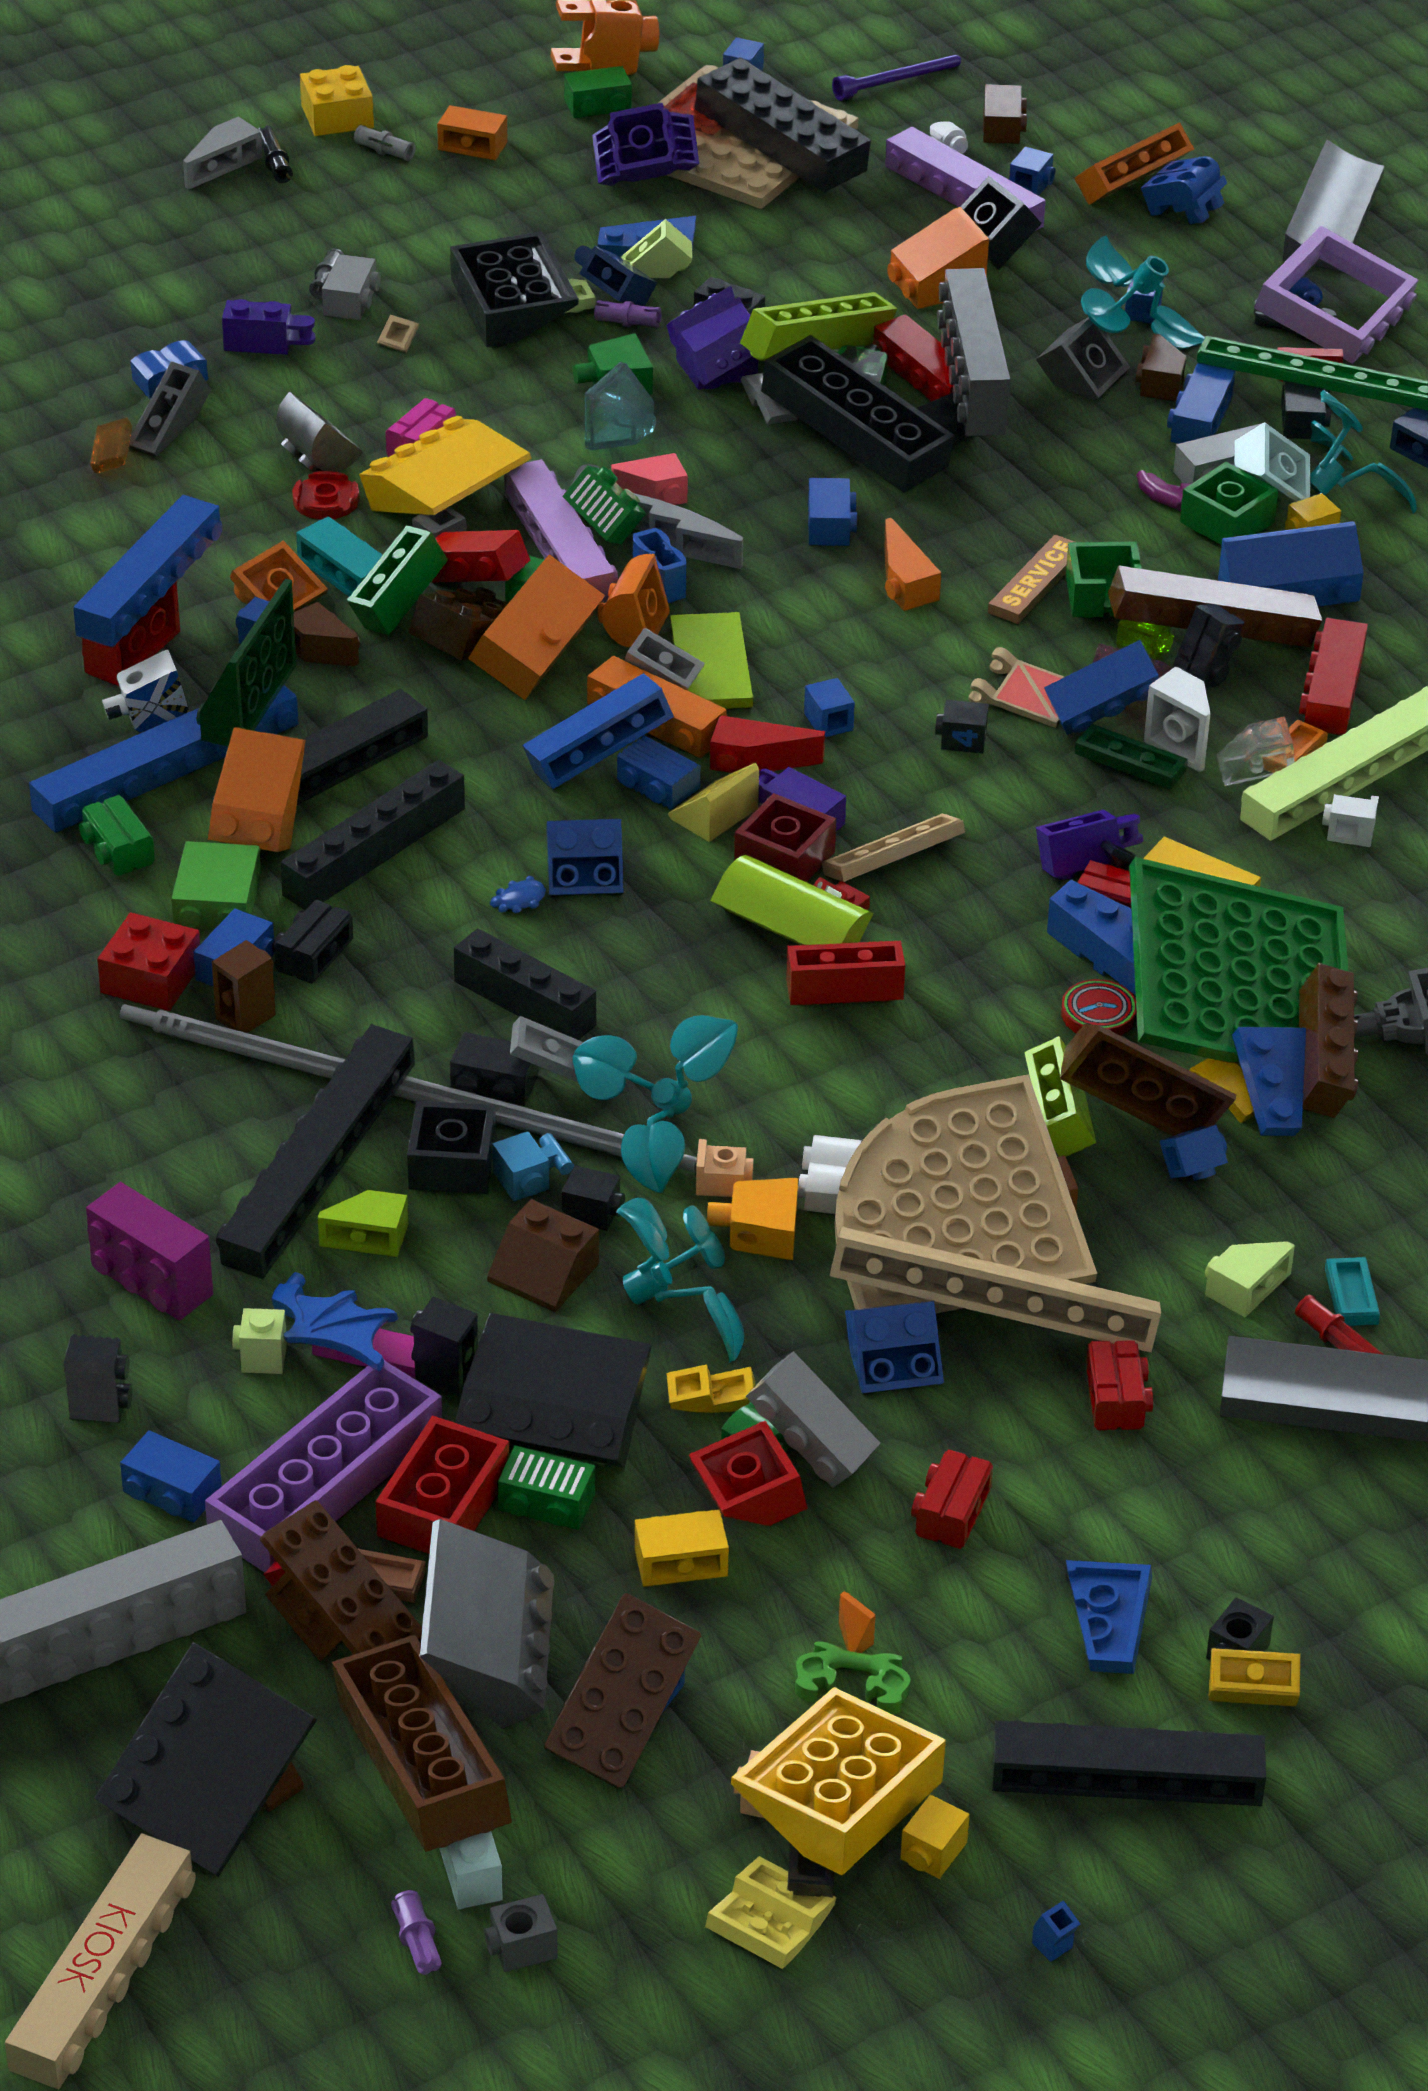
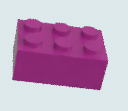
M121 1181L86 1207L87 1231L91 1253L90 1260L92 1266L100 1274L108 1275L122 1284L127 1291L138 1294L152 1303L157 1310L166 1312L179 1321L214 1294L208 1235Z

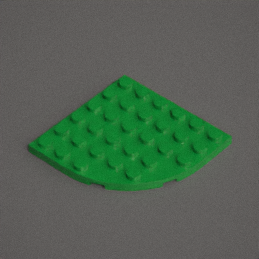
M1135 857L1129 866L1138 1042L1209 1059L1240 1063L1232 1034L1238 1027L1299 1028V990L1317 964L1321 963L1348 971L1344 912L1341 906Z

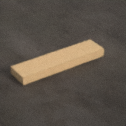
M942 813L825 860L822 863L824 875L845 882L965 833L963 820Z

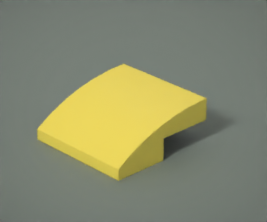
M759 1856L735 1877L732 1892L708 1912L705 1927L783 1969L802 1950L821 1926L835 1905L836 1897L793 1895L794 1891L787 1890L788 1871Z

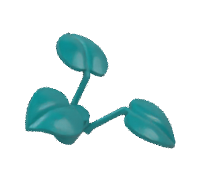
M1107 235L1101 237L1092 245L1086 256V266L1095 279L1103 284L1113 283L1115 287H1126L1133 281V286L1118 302H1115L1110 294L1097 288L1088 289L1082 295L1081 305L1083 311L1098 328L1109 333L1124 331L1130 323V317L1120 307L1136 291L1142 294L1155 291L1150 310V316L1155 319L1151 324L1152 331L1155 334L1162 335L1178 350H1185L1203 343L1205 337L1181 315L1169 307L1158 306L1161 291L1165 287L1162 281L1169 273V268L1165 261L1157 256H1149L1144 263H1141L1133 271L1123 256L1112 246Z
M1323 390L1321 392V402L1327 403L1331 410L1342 419L1343 429L1336 438L1317 421L1313 420L1311 422L1312 436L1310 441L1328 446L1330 450L1326 457L1310 473V486L1318 494L1323 493L1326 496L1336 484L1342 488L1353 479L1368 472H1375L1409 501L1412 513L1414 514L1417 510V504L1411 489L1397 473L1380 462L1378 464L1372 463L1342 477L1341 474L1345 469L1336 461V458L1340 453L1350 462L1354 458L1341 443L1351 426L1358 432H1361L1363 428L1349 408L1340 403L1330 393Z
M700 1015L687 1018L677 1026L670 1043L673 1056L680 1060L675 1066L677 1081L664 1078L653 1084L630 1073L629 1071L636 1063L637 1054L632 1045L620 1037L612 1035L593 1037L582 1043L574 1051L572 1060L578 1084L590 1097L597 1100L615 1098L623 1091L626 1079L651 1090L654 1104L663 1109V1111L648 1118L647 1126L637 1124L629 1127L622 1139L621 1154L624 1164L631 1175L645 1187L662 1193L683 1159L685 1140L682 1132L670 1122L659 1121L665 1117L672 1118L674 1114L684 1113L690 1107L692 1095L687 1088L688 1081L684 1078L683 1069L687 1077L695 1082L707 1081L717 1075L733 1050L738 1031V1024L735 1021Z
M633 1198L618 1208L616 1213L631 1224L644 1246L652 1255L646 1262L638 1265V1269L623 1276V1285L629 1298L639 1305L653 1297L656 1298L657 1302H661L667 1298L703 1295L707 1309L725 1344L729 1363L736 1360L744 1343V1329L735 1308L727 1296L722 1292L716 1294L711 1286L667 1291L668 1285L672 1284V1276L669 1270L697 1253L701 1252L705 1262L711 1269H717L725 1262L722 1244L716 1234L710 1229L704 1215L693 1205L684 1209V1224L696 1245L664 1264L663 1261L669 1258V1247L665 1242L667 1231L658 1212L644 1198Z

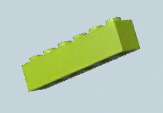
M876 292L756 308L751 313L740 344L750 350V354L754 358L765 361L809 335H812L832 350L840 349L844 345L865 346L866 344H872L874 340V326L893 319L898 308Z

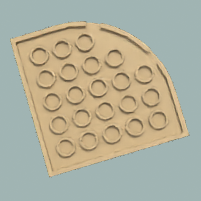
M1029 1074L954 1088L928 1095L907 1104L904 1111L896 1114L891 1119L885 1118L868 1133L856 1148L846 1166L836 1201L834 1223L836 1245L840 1228L846 1227L1077 1283L1088 1284L1096 1282L1097 1271ZM846 1280L855 1309L932 1301ZM934 1301L936 1313L962 1309L961 1307Z

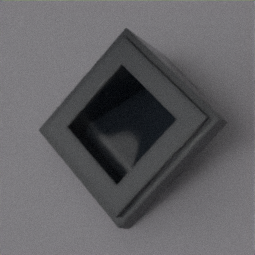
M1107 840L1102 841L1100 845L1111 864L1116 868L1129 871V866L1133 859L1138 857L1133 852Z

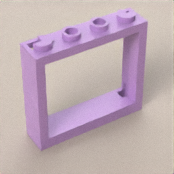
M1320 226L1263 284L1254 309L1325 349H1343V359L1353 364L1363 353L1368 355L1376 339L1382 340L1390 324L1396 325L1404 309L1410 310L1412 302L1417 298L1414 290L1419 280L1327 228ZM1321 259L1386 295L1389 299L1359 330H1356L1288 290Z

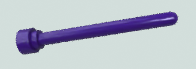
M958 55L947 56L856 79L849 75L838 76L832 81V90L834 96L839 101L851 99L854 94H857L858 90L957 67L961 64V57Z

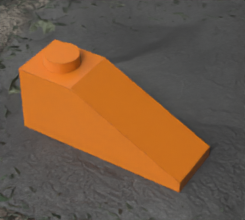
M892 518L885 519V589L888 597L894 600L903 611L939 601L941 571Z

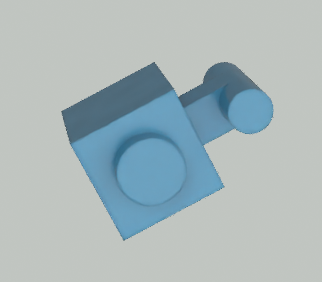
M528 1131L492 1143L493 1173L513 1201L549 1190V1168L556 1166L562 1175L572 1172L574 1164L551 1133L544 1134L540 1138L539 1144L541 1148Z

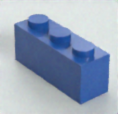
M1197 363L1193 374H1187L1184 391H1179L1175 409L1171 408L1167 420V428L1172 429L1171 442L1180 444L1216 435L1233 398L1236 370Z
M1138 640L1044 687L1065 733L1069 735L1073 732L1081 733L1086 731L1093 722L1105 716L1113 717L1120 714L1125 709V706L1137 700H1148L1149 685L1160 677L1141 640Z

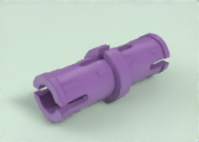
M598 300L594 309L596 321L622 323L624 327L642 325L658 328L661 322L662 313L660 307L634 305L632 301L613 303Z

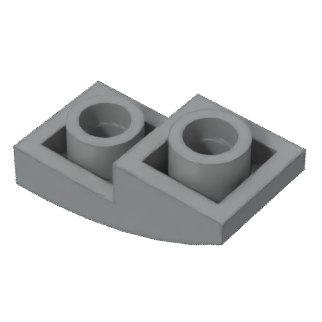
M763 373L742 376L741 382L752 406L759 405L767 425L797 420L798 417L761 392Z

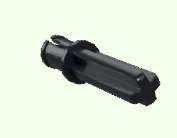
M271 126L259 127L262 149L266 155L265 164L272 171L275 181L287 183L291 180L289 176H293V171L289 166V156L287 152L281 149Z

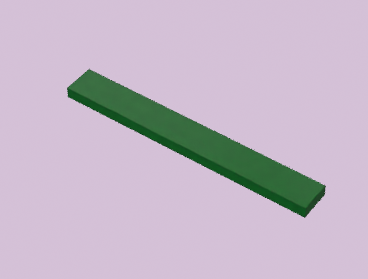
M1212 336L1205 337L1197 353V363L1428 410V381Z

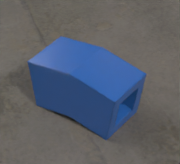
M1064 1900L1043 1913L1033 1926L1032 1944L1050 1962L1073 1948L1074 1933L1081 1924Z

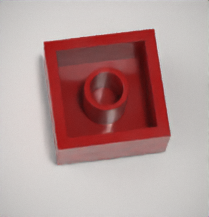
M130 912L97 958L100 993L170 1011L195 975L194 950L200 945L199 930Z

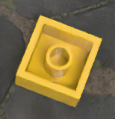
M344 65L338 69H315L309 73L300 74L301 106L314 136L356 131L360 125L374 128L373 96L359 66Z

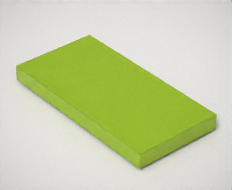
M740 613L670 615L673 645L705 663L703 669L687 691L725 709L753 707V694Z

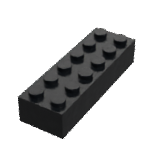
M740 57L697 79L695 110L825 193L867 171L871 139L818 107L812 101L799 95L791 88L780 83L769 74L750 64L747 60Z
M812 335L765 360L761 392L905 493L949 466L954 434Z

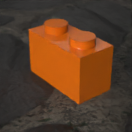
M449 105L437 123L438 150L496 160L508 142L507 115Z

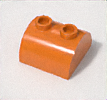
M643 554L631 559L625 566L617 583L610 584L607 602L600 603L598 606L599 622L604 625L610 637L622 646L631 647L644 628L658 635L670 613V608L655 554Z

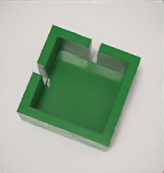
M1137 541L1068 542L1066 582L1072 617H1103V614L1106 612L1110 613V617H1114L1108 591L1118 565L1142 569Z

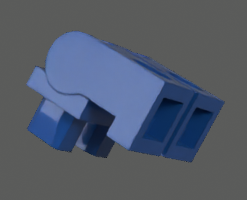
M1203 156L1169 162L1145 183L1141 190L1151 216L1162 214L1172 205L1175 212L1185 211L1189 224L1204 222L1210 217L1208 211L1215 210L1224 204L1220 190L1227 184L1224 175L1220 176L1218 163L1213 158Z

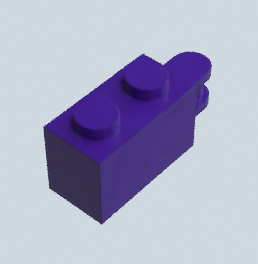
M243 299L227 300L222 315L224 351L288 355L290 345H311L316 341L315 333L312 332L315 320L307 315H292L291 304H281L276 301L265 303L248 302Z
M790 767L786 768L779 775L765 768L759 771L758 802L761 805L775 793L836 818V831L845 825L846 795Z
M1100 810L1036 827L1042 869L1054 878L1070 879L1077 876L1078 871L1085 870L1090 860L1112 865L1100 846L1102 841L1107 840L1122 848L1142 843L1144 841L1143 835L1138 832L1137 825L1141 822L1140 816L1129 814L1116 818L1106 810ZM1119 829H1123V836L1119 835Z

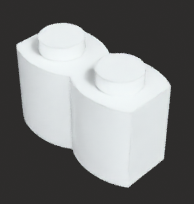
M814 1135L812 1147L804 1146L802 1170H808V1175L800 1174L798 1198H805L804 1211L835 1214L842 1176L861 1140Z

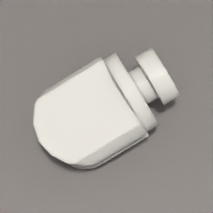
M937 122L930 126L932 138L961 154L967 150L968 141L965 132L952 122Z

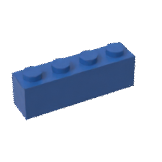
M643 673L522 746L534 773L553 790L672 719L674 716L662 688Z

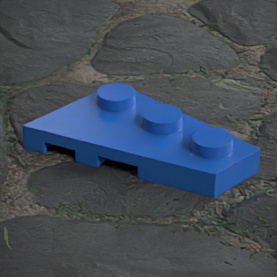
M696 216L666 219L692 242L693 251ZM663 220L600 227L597 247L622 256Z

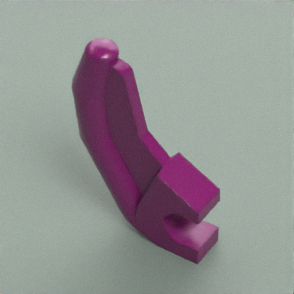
M1144 470L1139 471L1136 475L1139 488L1147 496L1156 502L1181 511L1183 489L1192 483H1181L1180 486L1170 485L1155 474L1146 473Z

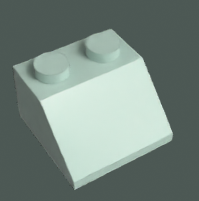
M1265 422L1235 440L1234 462L1236 467L1279 489L1278 497L1280 499L1294 503L1310 497V454Z

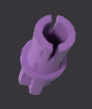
M412 1890L403 1891L395 1896L397 1901L392 1900L391 1907L400 1925L399 1939L404 1946L409 1947L418 1972L427 1975L431 1971H437L442 1964L433 1940L435 1926L425 1915L420 1895Z

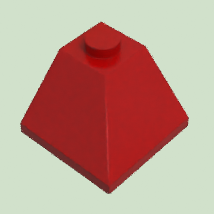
M762 1421L689 1454L691 1463L725 1517L771 1526L808 1509L800 1475L766 1421Z

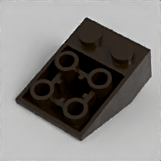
M477 587L476 591L457 588L456 592L436 590L435 593L420 594L408 633L460 660H469V656L482 635L510 601H502L496 598L494 591L483 587Z

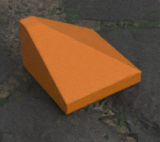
M844 1591L840 1594L839 1626L847 1651L863 1653L874 1644L876 1614Z

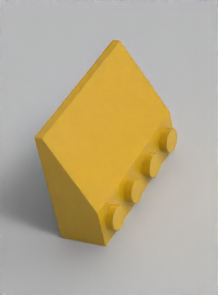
M455 416L443 422L444 426L438 430H429L420 434V440L415 443L397 447L394 450L395 454L392 456L374 460L370 463V468L360 473L359 476L372 511L435 515L532 459L530 452L478 420L463 419L462 416Z
M833 1687L731 1777V1785L805 1858L843 1875L942 1783L946 1739Z

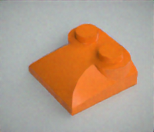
M284 540L232 570L230 576L234 583L236 597L245 604H248L254 597L270 601L285 579L292 580L294 612L328 591V588Z

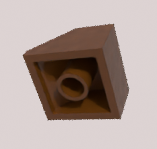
M530 1199L509 1222L487 1275V1282L556 1312L598 1266L599 1229Z

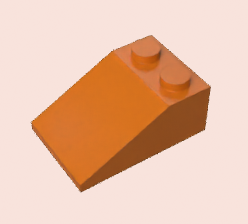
M233 728L212 804L208 840L230 844L257 845L260 849L274 852L291 848L306 740Z

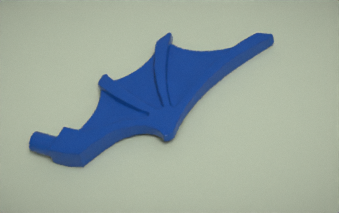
M297 1272L292 1273L285 1284L277 1286L272 1295L274 1309L285 1310V1315L295 1320L292 1328L284 1333V1340L287 1343L312 1344L330 1348L350 1355L378 1372L382 1370L384 1358L382 1354L374 1350L373 1340L382 1325L398 1320V1315L395 1311L388 1308L366 1310L358 1307L354 1303L357 1300L355 1290L342 1291L334 1297L304 1296L302 1287L306 1280L302 1274Z

